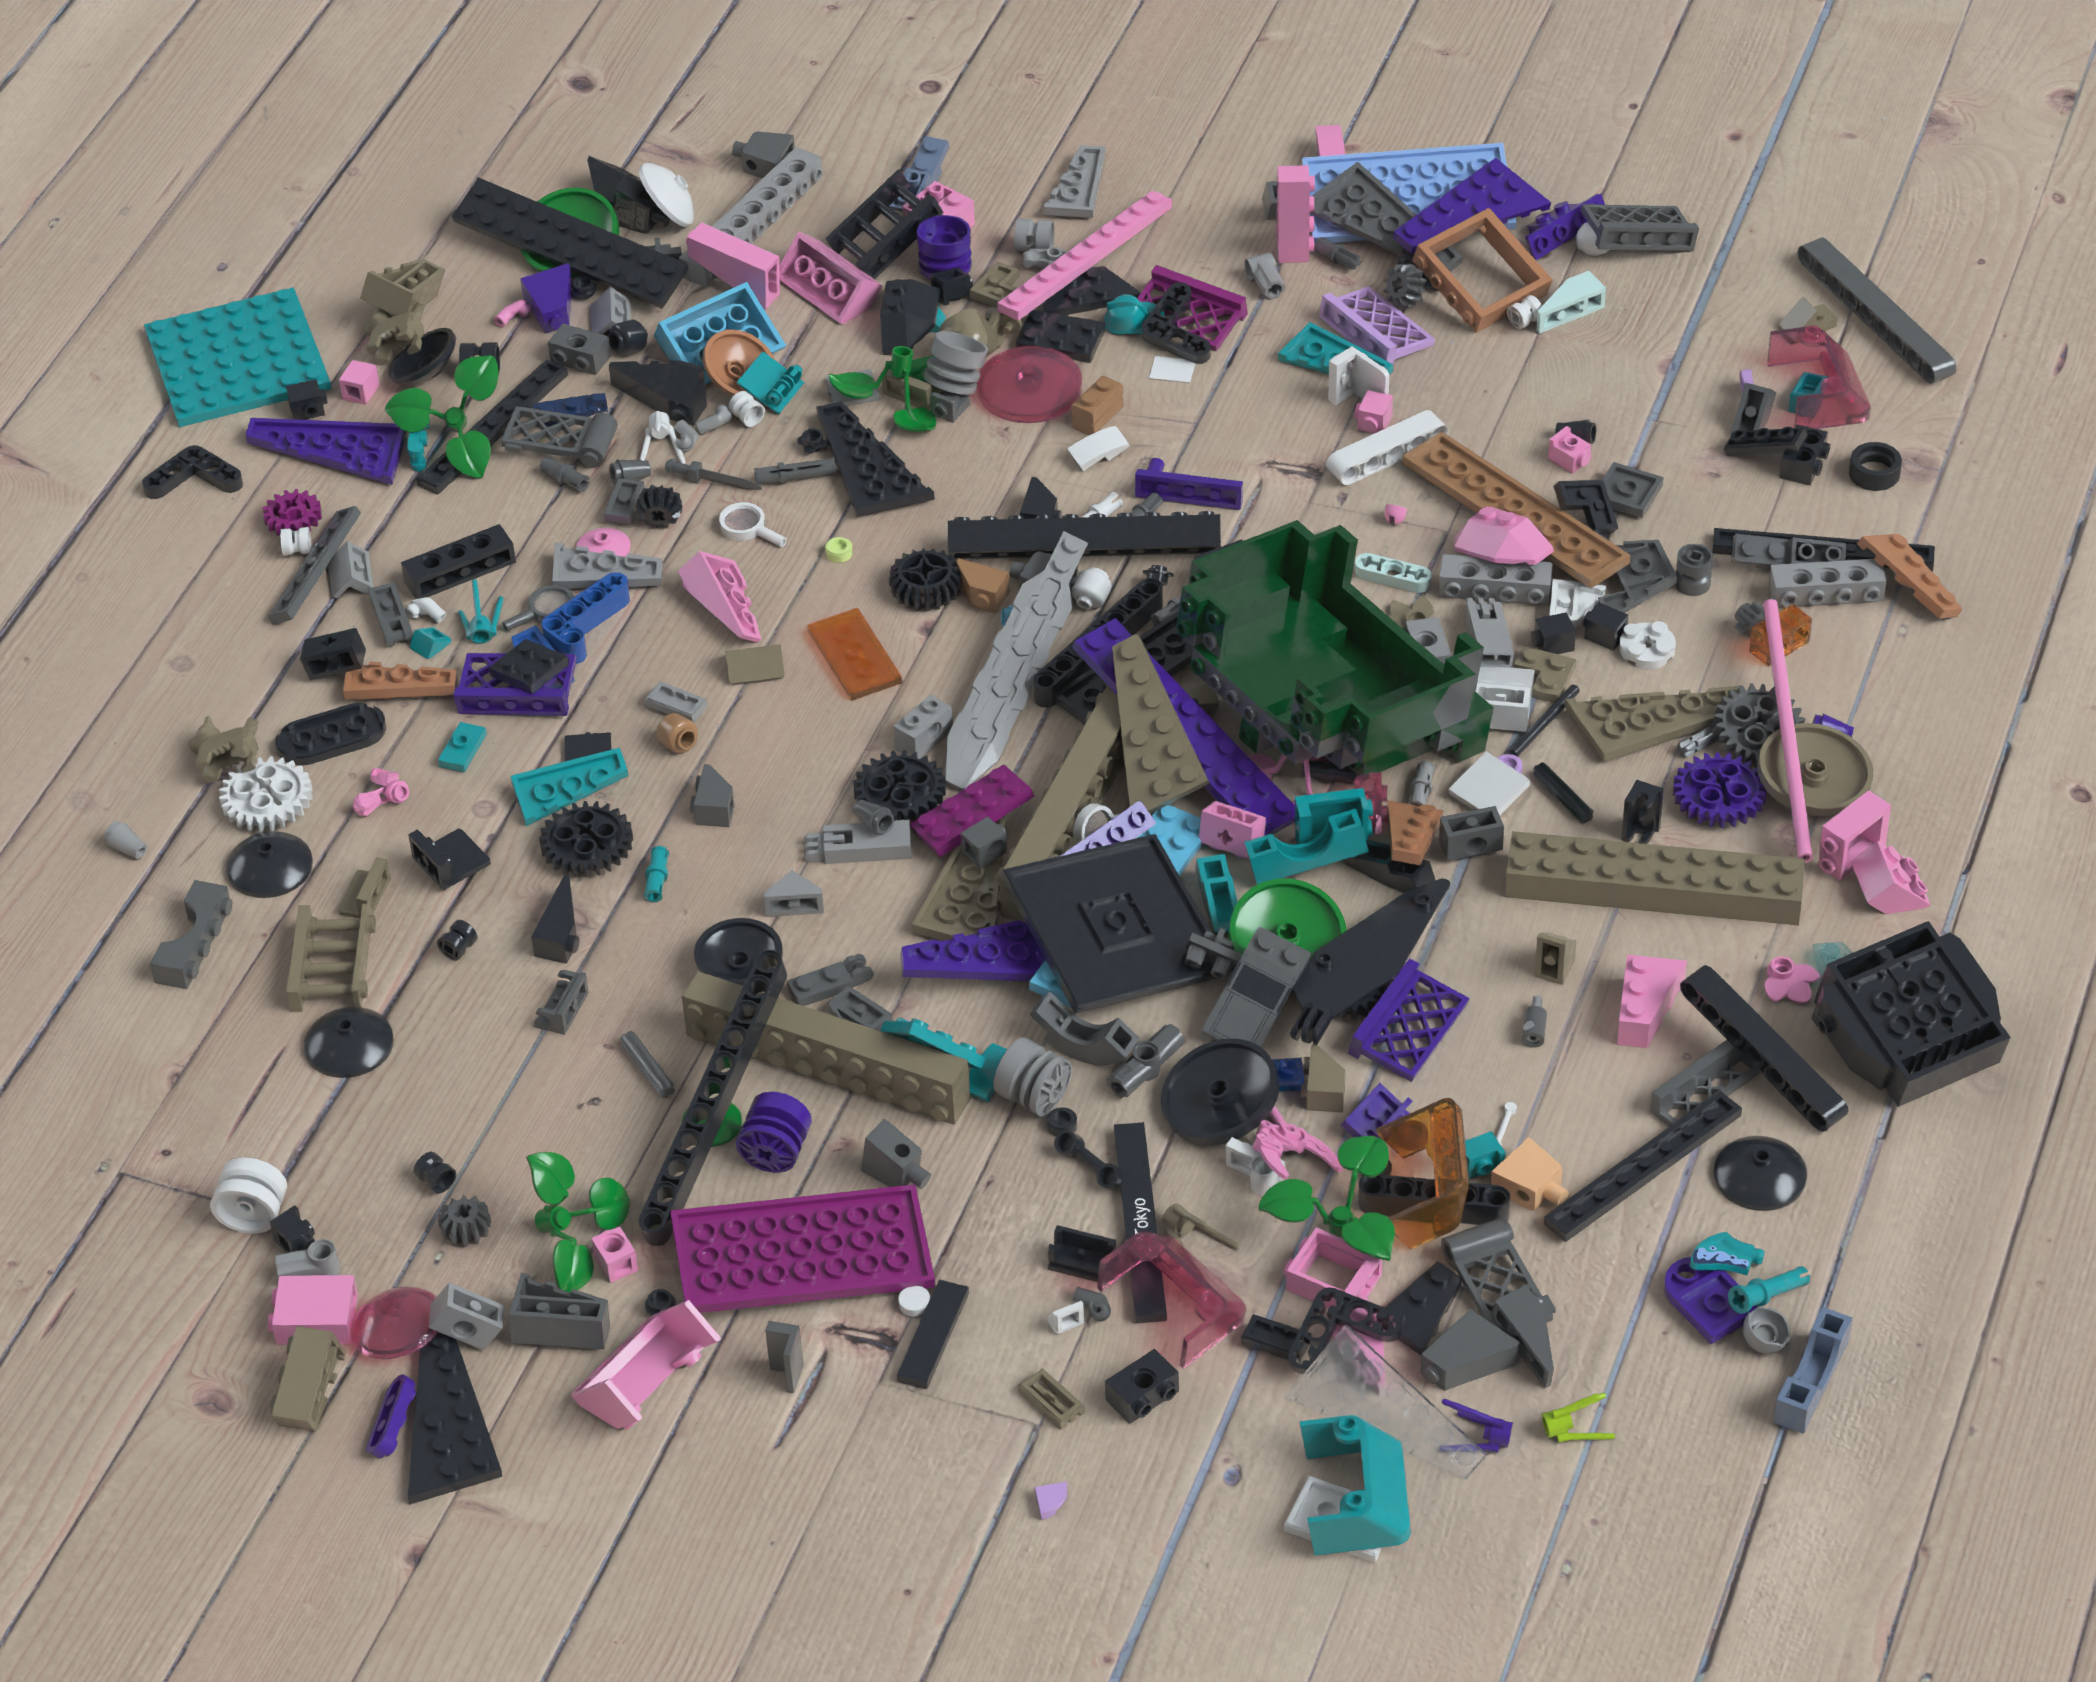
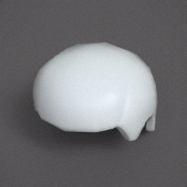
M1588 222L1580 227L1576 235L1578 250L1591 256H1600L1609 251V249L1597 248L1595 245L1597 236Z

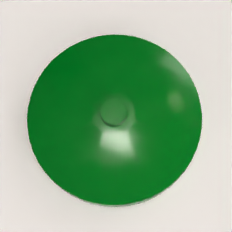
M565 188L547 194L537 201L619 235V221L612 205L604 196L593 190ZM521 250L527 263L538 273L558 266ZM571 271V278L582 276Z
M1279 878L1268 880L1252 887L1239 899L1230 919L1228 938L1229 941L1233 942L1231 950L1240 953L1242 956L1257 928L1260 926L1312 953L1311 959L1315 951L1346 932L1347 929L1339 907L1324 891L1305 881Z

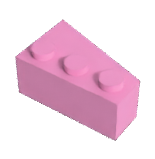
M1627 954L1617 1045L1648 1048L1662 1024L1664 1015L1668 1009H1671L1674 998L1679 990L1681 991L1680 983L1686 976V960Z

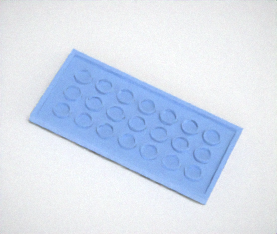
M1503 143L1302 158V165H1309V176H1314L1315 191H1310V196L1314 195L1356 162H1359L1416 214H1419L1494 158H1497L1506 166L1507 163ZM1314 216V231L1311 232L1312 236H1314V244L1320 237H1324L1332 243L1365 240ZM1516 217L1508 219V222L1504 224L1508 230L1516 229Z

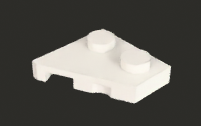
M1553 579L1549 616L1567 612L1574 628H1576L1584 620L1587 612L1592 611L1598 604V597L1604 596L1606 586L1596 585L1590 589L1581 582Z

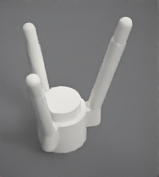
M660 411L652 413L649 416V427L645 430L646 436L639 460L645 461L651 437L663 439L669 435L680 463L685 464L682 450L676 442L675 428L670 425L669 416Z

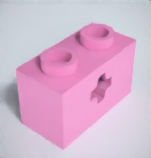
M1215 801L1202 810L1199 839H1201V843L1209 845L1212 849L1233 853L1238 858H1248L1244 842L1264 836L1266 817Z

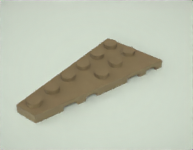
M1137 633L1112 646L1129 805L1131 807L1136 802L1141 801L1151 814L1204 787L1210 782L1151 658Z
M1005 815L995 823L1000 824L1006 831L1007 819ZM961 844L958 845L912 923V932L945 941L952 939V936L956 934L972 935L976 934L978 929L995 926L1000 884H997V875L1002 867L1003 855L979 869L962 853Z

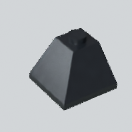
M589 156L587 159L594 191L604 196L612 207L614 188L626 174L642 182L639 177L614 164Z

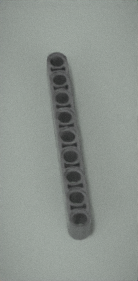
M1821 237L1798 247V257L1802 265L1927 383H1936L1956 373V363L1953 357L1827 239Z

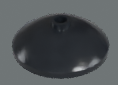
M438 328L423 334L420 351L413 354L407 352L411 345L408 344L391 363L388 370L390 379L396 384L409 385L423 382L439 375L455 349L456 335L449 328Z
M279 831L262 832L248 837L231 851L226 862L227 877L231 885L237 891L255 898H273L295 890L306 881L313 867V858L309 846L301 838Z
M733 918L716 923L702 933L694 948V958L699 972L744 986L759 953L771 949L779 952L782 957L783 948L777 932L766 923L750 918ZM770 967L767 970H773L776 967Z
M362 1007L339 1008L321 1016L310 1026L304 1039V1051L310 1065L320 1073L337 1078L356 1077L376 1069L388 1058L394 1043L393 1032L389 1022L376 1011Z
M1747 1136L1732 1141L1719 1152L1714 1164V1179L1721 1193L1736 1205L1751 1210L1771 1211L1788 1206L1800 1197L1806 1186L1807 1168L1802 1156L1789 1144L1768 1136Z

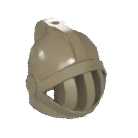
M974 308L954 314L947 318L940 326L939 332L960 333L982 342L988 348L986 357L995 352L998 347V337L993 327Z

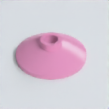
M613 528L591 530L584 534L577 542V546L588 547V550L591 552L603 553V550L614 551V554L624 557L630 552V540L627 535Z

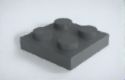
M1613 462L1602 480H1604L1612 509L1643 518L1662 488L1664 477Z

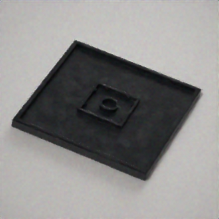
M1156 834L1002 869L1000 877L1075 1014L1217 979L1210 974L1215 964L1210 960L1204 958L1199 969L1185 964L1187 950L1185 949L1192 933L1204 937L1206 930L1209 932L1211 930Z

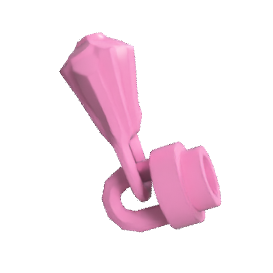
M393 780L387 786H383L375 791L360 793L354 798L353 810L359 816L367 817L378 806L388 801L402 803L409 796V787L403 781ZM382 793L386 797L381 799L379 794Z

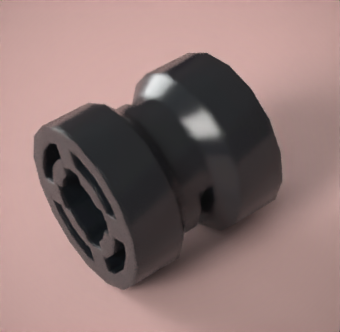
M456 920L450 926L449 932L442 934L437 940V946L447 958L457 961L465 954L466 947H471L477 941L478 935L469 923L463 920Z
M432 1151L422 1155L414 1166V1174L421 1181L427 1182V1186L435 1193L445 1192L453 1185L456 1179V1170L448 1163H443V1159Z

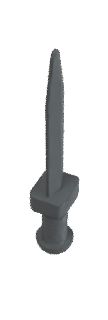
M672 458L665 463L667 473L672 474L675 472L687 475L688 480L698 484L700 479H705L742 489L762 490L760 485L745 479L703 469L702 462L693 461L691 465L676 462Z

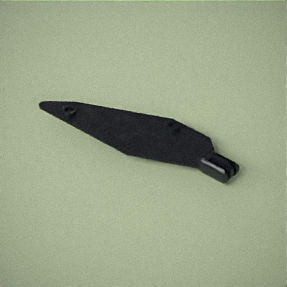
M1441 878L1405 892L1315 951L1293 987V992L1303 1011L1291 1029V1038L1298 1041L1301 1037L1303 1043L1310 1044L1313 1042V1045H1318L1333 1018L1397 976L1448 891L1450 881Z

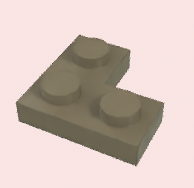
M997 261L970 289V298L997 307L1001 299L1017 289L1011 285L1019 278V269Z
M1522 646L1514 663V668L1535 670L1534 677L1537 679L1532 688L1531 697L1554 703L1564 693L1576 668V659Z

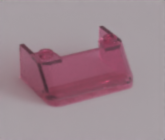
M1811 325L1770 331L1768 367L1820 360L1826 376L1829 377L1822 381L1820 394L1797 397L1794 428L1798 424L1810 428L1823 429L1864 423L1869 419L1871 405L1848 352L1823 329Z
M1146 1231L1138 1232L1100 1260L1097 1289L1101 1292L1141 1261H1151L1195 1302V1312L1204 1322L1183 1338L1180 1366L1183 1369L1244 1322L1246 1314L1244 1301L1172 1236Z

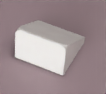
M1082 1301L1054 1311L1047 1317V1321L1056 1335L1084 1324Z

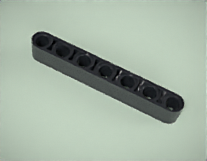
M1147 578L1140 581L1075 640L1115 618L1132 636L1135 635L1151 621L1153 613L1163 608L1162 583L1155 578ZM1075 640L1035 674L1033 678L1034 701L1038 706L1049 708L1056 705L1053 694L1091 669L1072 648Z
M1703 965L1680 983L1683 996L1813 1127L1821 1132H1826L1848 1114V1106L1844 1099L1715 970L1707 965Z

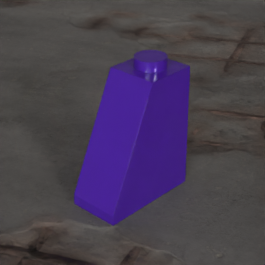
M568 263L520 278L523 299L532 307L531 312L545 334L558 330L563 323L570 324L572 279Z

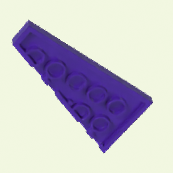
M250 418L245 436L248 444L393 485L407 432L399 428L395 423Z

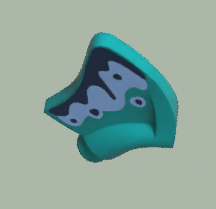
M1721 1232L1706 1238L1695 1248L1691 1257L1690 1267L1695 1270H1726L1747 1276L1751 1263L1755 1265L1762 1264L1764 1250L1755 1248V1245L1739 1241L1728 1232Z

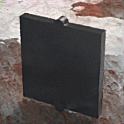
M586 732L585 734L565 735V761L612 750L611 732L592 734Z

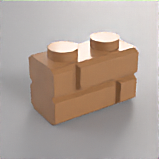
M1104 375L1101 376L1095 384L1087 389L1071 405V413L1073 415L1072 427L1087 435L1098 432L1124 406L1122 397L1123 385Z

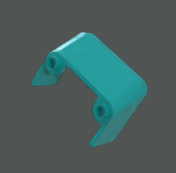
M1355 1415L1300 1421L1307 1459L1361 1453L1365 1490L1352 1491L1345 1494L1340 1500V1514L1307 1518L1314 1556L1390 1547L1405 1543L1411 1536L1404 1454L1401 1442Z

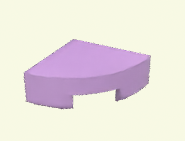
M1067 1481L1035 1487L1041 1520L1055 1515L1056 1511L1066 1501L1068 1495Z

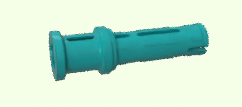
M1798 1266L1795 1269L1766 1280L1760 1278L1752 1279L1746 1286L1736 1285L1729 1290V1304L1735 1312L1740 1314L1746 1313L1751 1310L1752 1306H1765L1772 1297L1808 1285L1810 1275L1800 1278V1275L1808 1272V1270L1803 1266Z

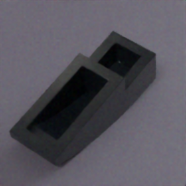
M1366 840L1369 852L1343 860L1371 879L1403 893L1435 880L1430 861L1423 860L1421 865L1391 860L1390 844Z

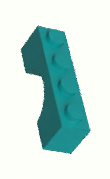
M1356 809L1329 816L1323 831L1316 838L1303 844H1286L1279 841L1273 834L1244 842L1257 885L1268 880L1300 874L1310 869L1327 866L1331 863L1354 858L1369 852Z

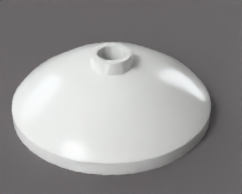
M644 163L639 167L640 179L656 205L678 225L688 227L692 224L694 219L691 195L687 190L688 184L680 175L676 176L669 169L654 163Z

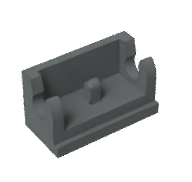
M560 970L557 976L566 978L570 982L558 980L556 988L545 1007L538 1008L536 1014L539 1015V1018H536L534 1021L536 1028L563 1035L566 1034L589 994L586 973L583 972L576 973Z

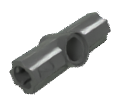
M1172 1024L1164 1025L1148 1041L1139 1042L1133 1047L1132 1056L1107 1078V1084L1116 1096L1121 1099L1128 1097L1144 1081L1153 1080L1159 1075L1160 1066L1185 1043V1038L1179 1029Z

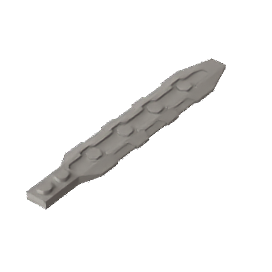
M1063 531L1045 570L1022 584L1012 604L1013 609L1003 629L999 630L992 644L993 650L983 670L979 671L972 685L973 690L962 713H958L947 736L946 784L962 791L968 785L977 781L998 762L1010 738L1008 734L1019 712L1023 711L1029 698L1028 693L1033 685V678L1044 667L1049 657L1048 652L1058 631L1062 630L1072 609L1069 582L1088 545L1087 542Z

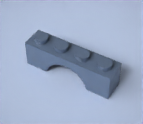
M1825 1307L1821 1308L1811 1328L1801 1362L1794 1376L1787 1377L1776 1399L1775 1424L1802 1434L1805 1433L1847 1347L1853 1317Z

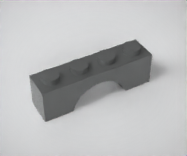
M194 880L184 899L188 920L194 926L183 937L160 943L150 962L154 983L188 989L192 979H195L199 973V966L203 958L209 955L212 941L215 936L217 937L220 934L225 917L229 916L232 911L233 902L229 897L227 886Z

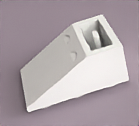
M1480 667L1476 692L1494 707L1490 729L1527 732L1535 670L1509 667Z

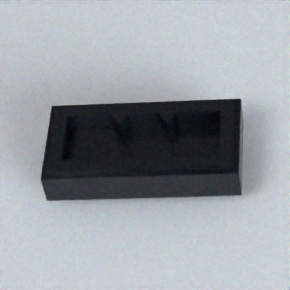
M1253 1314L1241 1336V1344L1289 1360V1350L1300 1329ZM1297 1355V1358H1298V1361H1299V1364H1300V1362H1301L1303 1356H1298V1355Z

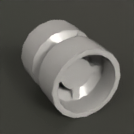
M1018 218L1014 234L1015 251L1026 252L1029 249H1048L1053 247L1054 221L1038 220L1037 223H1034L1032 219Z

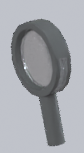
M560 585L541 587L530 596L529 610L503 621V627L506 631H510L533 619L541 623L547 615L574 598V595L568 588Z

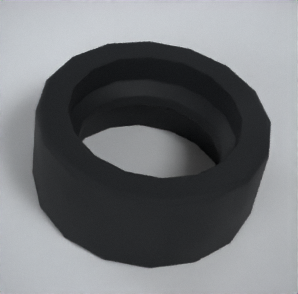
M1867 442L1861 444L1851 454L1850 478L1857 486L1866 490L1880 491L1889 489L1899 481L1902 466L1901 455L1893 446L1886 443ZM1866 462H1879L1887 465L1889 468L1874 471L1863 467L1862 464Z

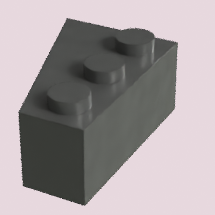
M521 1272L509 1311L511 1343L605 1349L610 1331L608 1300L575 1289L571 1293L557 1289L556 1283L546 1281L545 1284L530 1280V1275Z

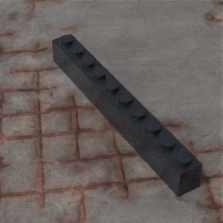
M1201 511L1198 515H1187L1186 512H1173L1171 515L1160 516V513L1148 512L1144 516L1119 513L1117 517H1106L1105 514L1100 513L1091 514L1089 517L1066 514L1062 518H1051L1050 515H1037L1035 519H1024L1020 515L1009 516L1008 519L984 516L981 517V520L955 517L954 520L948 521V555H953L954 560L959 558H1031L1036 552L1053 554L1063 531L1088 543L1082 557L1203 554L1221 547L1220 514H1215L1212 511Z

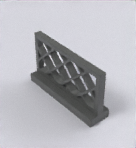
M1582 204L1581 207L1583 216L1597 236L1595 245L1598 249L1694 251L1699 227L1696 223H1688L1677 206Z

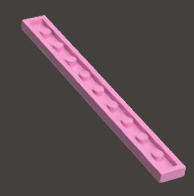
M1149 192L999 301L997 311L1017 321L1169 211L1172 208V199L1158 192Z

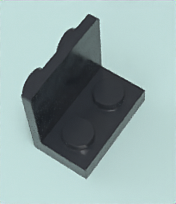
M460 828L435 842L430 837L426 838L418 829L408 834L412 858L443 890L491 864L490 858Z

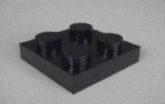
M525 639L490 666L489 671L490 677L533 694L566 668L569 663L566 655Z

